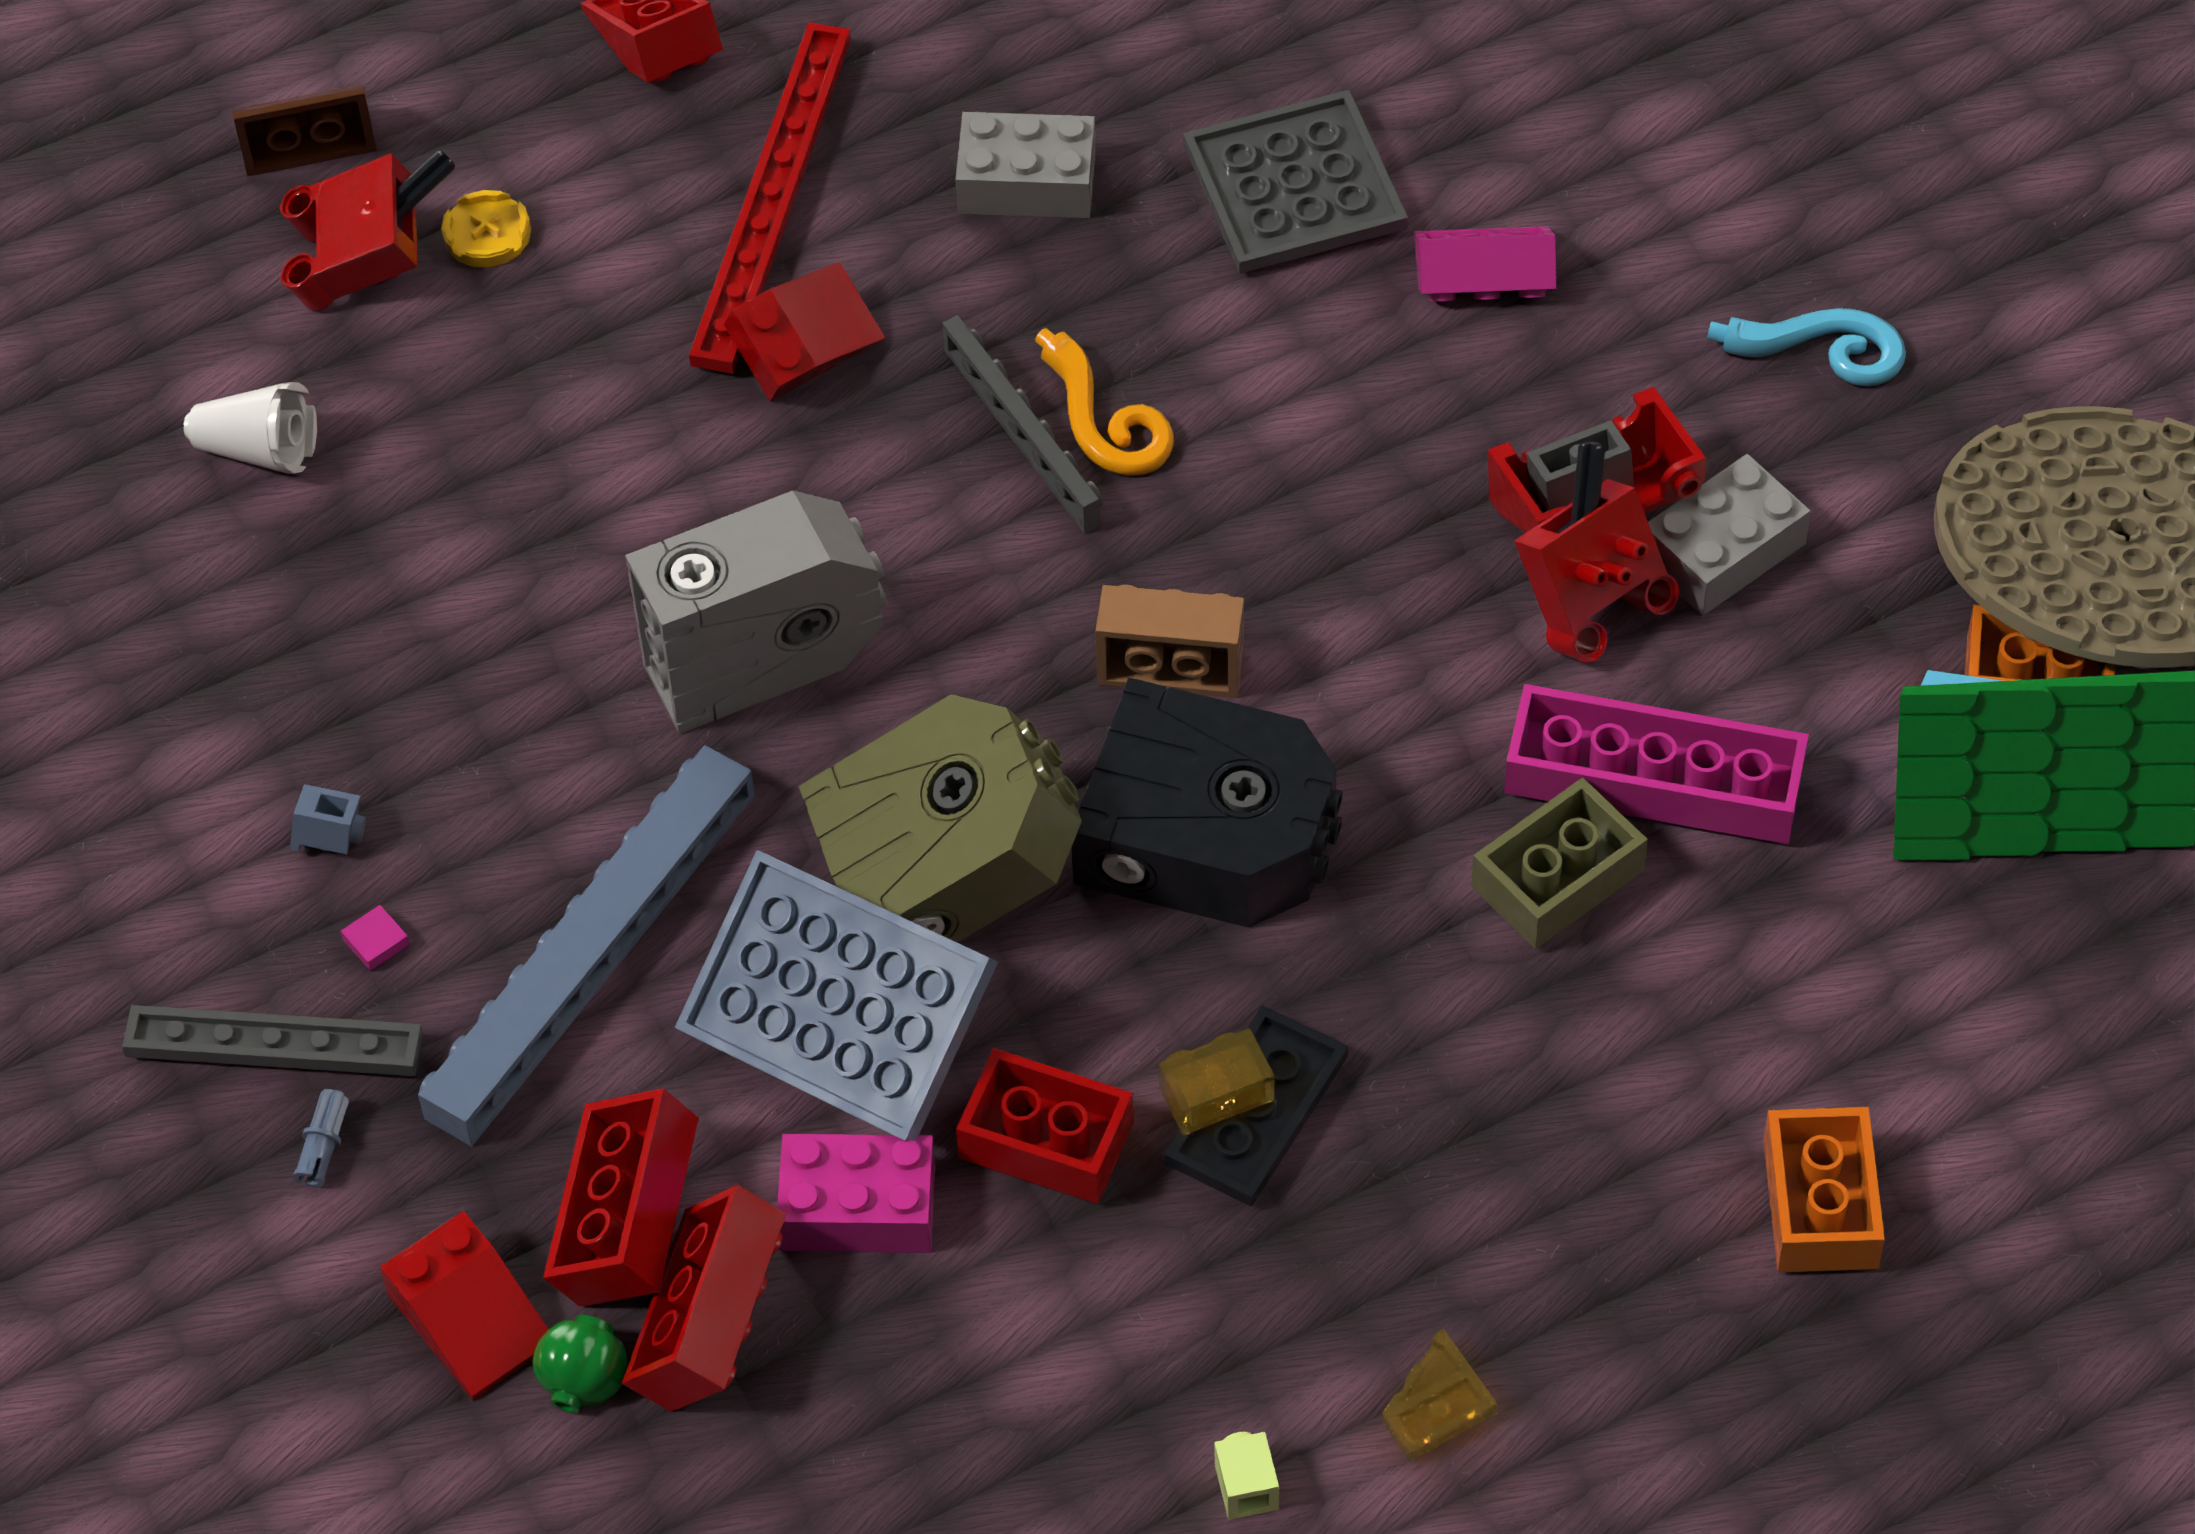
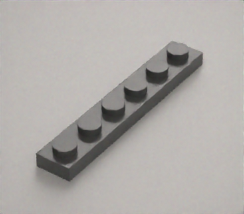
M958 315L943 322L944 351L1084 535L1099 528L1100 506L1103 505V500L1096 485L1092 481L1086 482L1083 479L1072 454L1068 450L1062 451L1056 444L1049 424L1044 419L1038 420L1031 410L1026 394L1020 388L1017 390L1013 388L1008 381V376L1002 363L997 358L992 360L985 351V346L979 333L974 328L968 329Z
M131 1005L122 1049L125 1057L416 1076L423 1031L421 1024Z

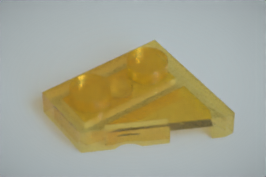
M1442 1329L1433 1337L1432 1346L1419 1364L1416 1363L1405 1378V1385L1402 1390L1393 1396L1382 1412V1423L1407 1459L1412 1461L1496 1414L1497 1403L1448 1334Z

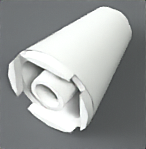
M285 382L194 405L184 419V434L195 449L275 471L295 474L303 472L306 466H301L304 457L313 456L317 437V417L314 405H306L303 394H310L307 388L299 382Z

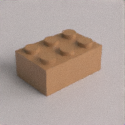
M1132 585L1102 586L1095 630L1098 685L1124 688L1129 677L1166 686V690L1170 687L1199 695L1238 698L1244 657V598L1231 597L1223 593L1209 595L1188 593L1177 589H1144Z

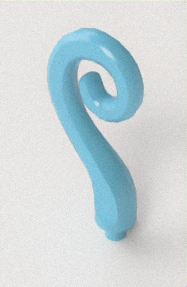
M1837 308L1820 310L1777 323H1759L1731 317L1729 325L1711 321L1707 339L1724 343L1722 352L1743 357H1765L1785 351L1825 334L1851 333L1836 339L1829 348L1828 356L1830 367L1835 375L1845 382L1857 386H1878L1889 382L1898 374L1906 358L1904 342L1893 326L1880 317L1855 309ZM1866 338L1879 347L1882 354L1878 362L1871 365L1855 364L1848 357L1851 354L1857 355L1865 352L1867 347Z

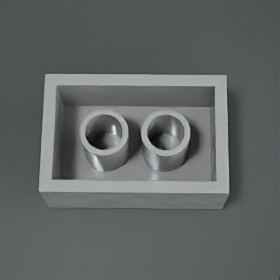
M962 112L955 179L958 214L1090 219L1096 156L1095 116Z
M1746 454L1702 484L1701 489L1694 496L1679 500L1648 523L1667 574L1674 577L1678 583L1679 595L1704 616L1804 546L1807 540L1811 511L1750 455Z

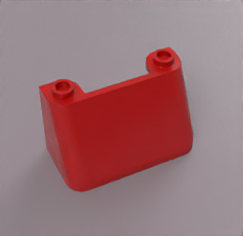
M1654 387L1633 394L1636 408L1625 420L1621 415L1613 418V424L1631 448L1634 487L1644 513H1647L1681 499L1694 496L1701 489L1705 480L1706 457ZM1507 442L1488 449L1489 499L1501 517L1526 533L1565 506L1546 512L1542 510L1530 491L1526 454L1530 450L1521 453V457H1519L1510 443Z

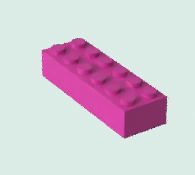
M1524 684L1506 761L1504 793L1550 801L1583 777L1622 815L1789 844L1809 734Z

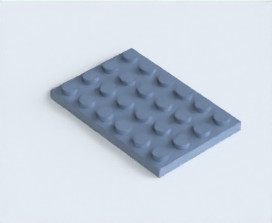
M756 850L675 1028L904 1141L909 1139L915 1141L926 1121L998 961L764 852Z

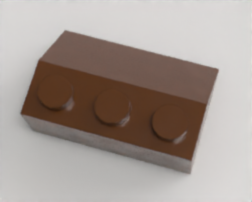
M363 84L299 95L262 104H253L236 108L232 111L247 177L377 151Z

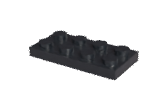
M1262 1005L1164 1154L1165 1165L1252 1207L1346 1061L1348 1046Z

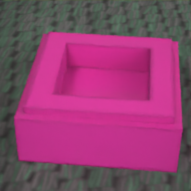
M381 905L340 931L343 941L370 971L410 945L407 934Z

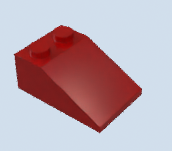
M586 0L580 3L585 15L629 72L647 83L664 81L672 76L673 71L685 66L701 65L710 59V55L723 50L711 5L706 0Z
M840 262L763 292L733 308L724 323L725 328L769 401L885 339L884 334Z
M464 1211L380 1266L388 1297L472 1401L533 1361L538 1341L549 1330L494 1247Z

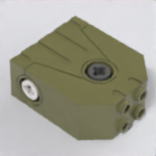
M952 694L834 764V769L829 767L798 786L806 803L816 836L820 841L830 874L837 887L955 942L961 941L1056 885L1082 822L1074 804L1079 801L1078 792L1070 779L1063 775L1059 767L1064 762V758L1052 738L1044 739L1041 737L1029 719L1022 721L1006 707Z

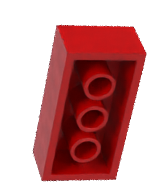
M665 1088L585 1104L543 1276L547 1282L579 1307L659 1293L699 1120V1117Z
M738 1184L684 1210L666 1260L660 1291L653 1295L624 1375L623 1385L672 1412L715 1393L724 1391L731 1384L737 1370L734 1362L739 1347L747 1339L752 1328L750 1316L753 1307L767 1285L766 1270L771 1257L777 1252L783 1239L780 1230L786 1216L785 1212Z

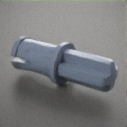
M324 1089L320 1093L310 1127L303 1130L302 1137L305 1143L297 1168L293 1173V1178L301 1183L304 1176H308L305 1186L323 1187L333 1150L341 1145V1138L338 1134L349 1103L348 1098L342 1091Z

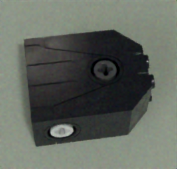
M1128 677L1078 812L1082 822L1071 847L1073 884L1111 893L1113 890L1115 895L1250 928L1308 901L1314 887V882L1323 883L1329 863V856L1325 855L1327 845H1336L1342 826V817H1339L1338 813L1342 803L1343 791L1336 789L1337 769L1302 719L1170 687L1166 690V686Z

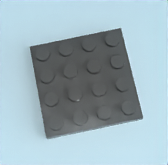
M1349 89L1183 133V146L1239 274L1408 229V216Z

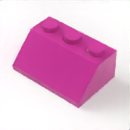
M1548 226L1414 231L1418 289L1421 294H1429L1430 301L1456 300V293L1474 292V299L1501 298V291L1519 290V297L1537 298L1546 296V289H1556L1555 234Z

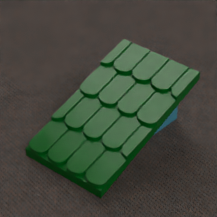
M1927 670L1921 686L1903 687L1900 694L1893 860H1969L1971 856L2035 855L2039 852L2125 851L2126 847H2189L2195 845V671L2001 681Z

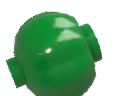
M578 1315L575 1321L564 1320L557 1323L538 1341L533 1356V1372L538 1383L552 1396L550 1400L552 1406L561 1411L576 1414L579 1413L581 1407L598 1406L607 1402L621 1389L629 1358L624 1344L613 1335L615 1329L612 1325L593 1316Z

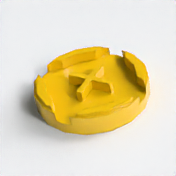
M481 190L466 194L457 200L458 205L453 207L451 211L449 208L443 216L441 230L447 251L458 262L471 267L491 268L506 264L520 255L529 243L531 225L525 206L519 200L518 204L515 200L510 199V194L502 191Z

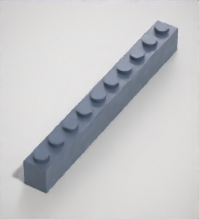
M706 745L701 748L693 759L689 758L682 764L677 774V779L666 792H660L655 797L650 806L649 813L642 822L627 831L622 840L621 847L610 861L605 860L599 865L588 888L582 895L578 894L572 898L565 910L564 917L553 930H547L541 936L536 951L524 965L520 964L513 970L506 988L497 999L490 1000L485 1004L474 1027L466 1036L462 1035L454 1042L450 1049L449 1057L437 1072L429 1073L423 1080L418 1097L424 1120L472 1147L753 800L755 793L752 771Z

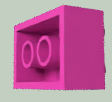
M782 1134L777 1208L785 1212L786 1216L780 1233L783 1235L780 1245L781 1251L931 1253L936 1168L933 1136L919 1135L915 1141L911 1139L904 1141L894 1135Z

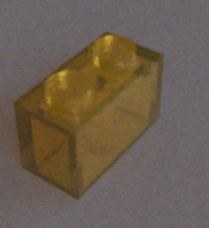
M1250 1028L1238 1033H1224L1216 1037L1209 1044L1191 1051H1177L1171 1054L1165 1061L1158 1063L1159 1089L1182 1135L1274 1101V1074Z

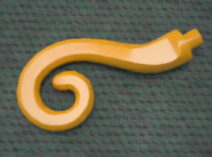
M1042 329L1037 334L1035 342L1043 348L1041 359L1065 382L1071 429L1084 454L1102 469L1118 475H1145L1159 469L1169 458L1174 445V434L1167 418L1155 408L1143 404L1120 408L1114 413L1108 424L1107 431L1111 440L1118 447L1126 448L1131 442L1129 428L1134 425H1142L1152 432V442L1146 448L1133 452L1123 451L1109 444L1098 432L1094 422V379L1089 359L1084 350L1067 333L1059 332L1054 335L1049 329Z

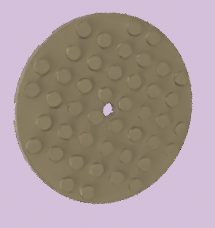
M2100 406L2052 408L2024 414L2022 422L2005 428L1994 425L1974 437L1961 448L1949 463L1942 477L1935 502L1934 531L1939 551L1946 566L1971 598L1991 615L2020 632L2027 639L2040 642L2075 656L2116 665L2133 666L2138 669L2195 666V426L2165 417L2163 423L2132 417L2133 410ZM2115 532H2122L2124 536L2119 535Z

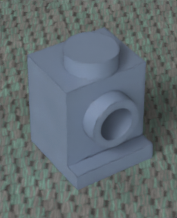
M304 784L293 813L290 850L299 852L301 845L323 851L347 854L351 843L360 845L366 823V817L358 815L360 796Z

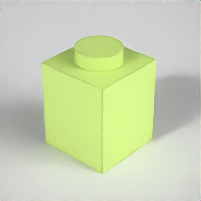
M1237 1432L1227 1436L1224 1440L1214 1442L1215 1468L1228 1520L1279 1510V1484L1266 1433L1251 1434L1249 1432Z

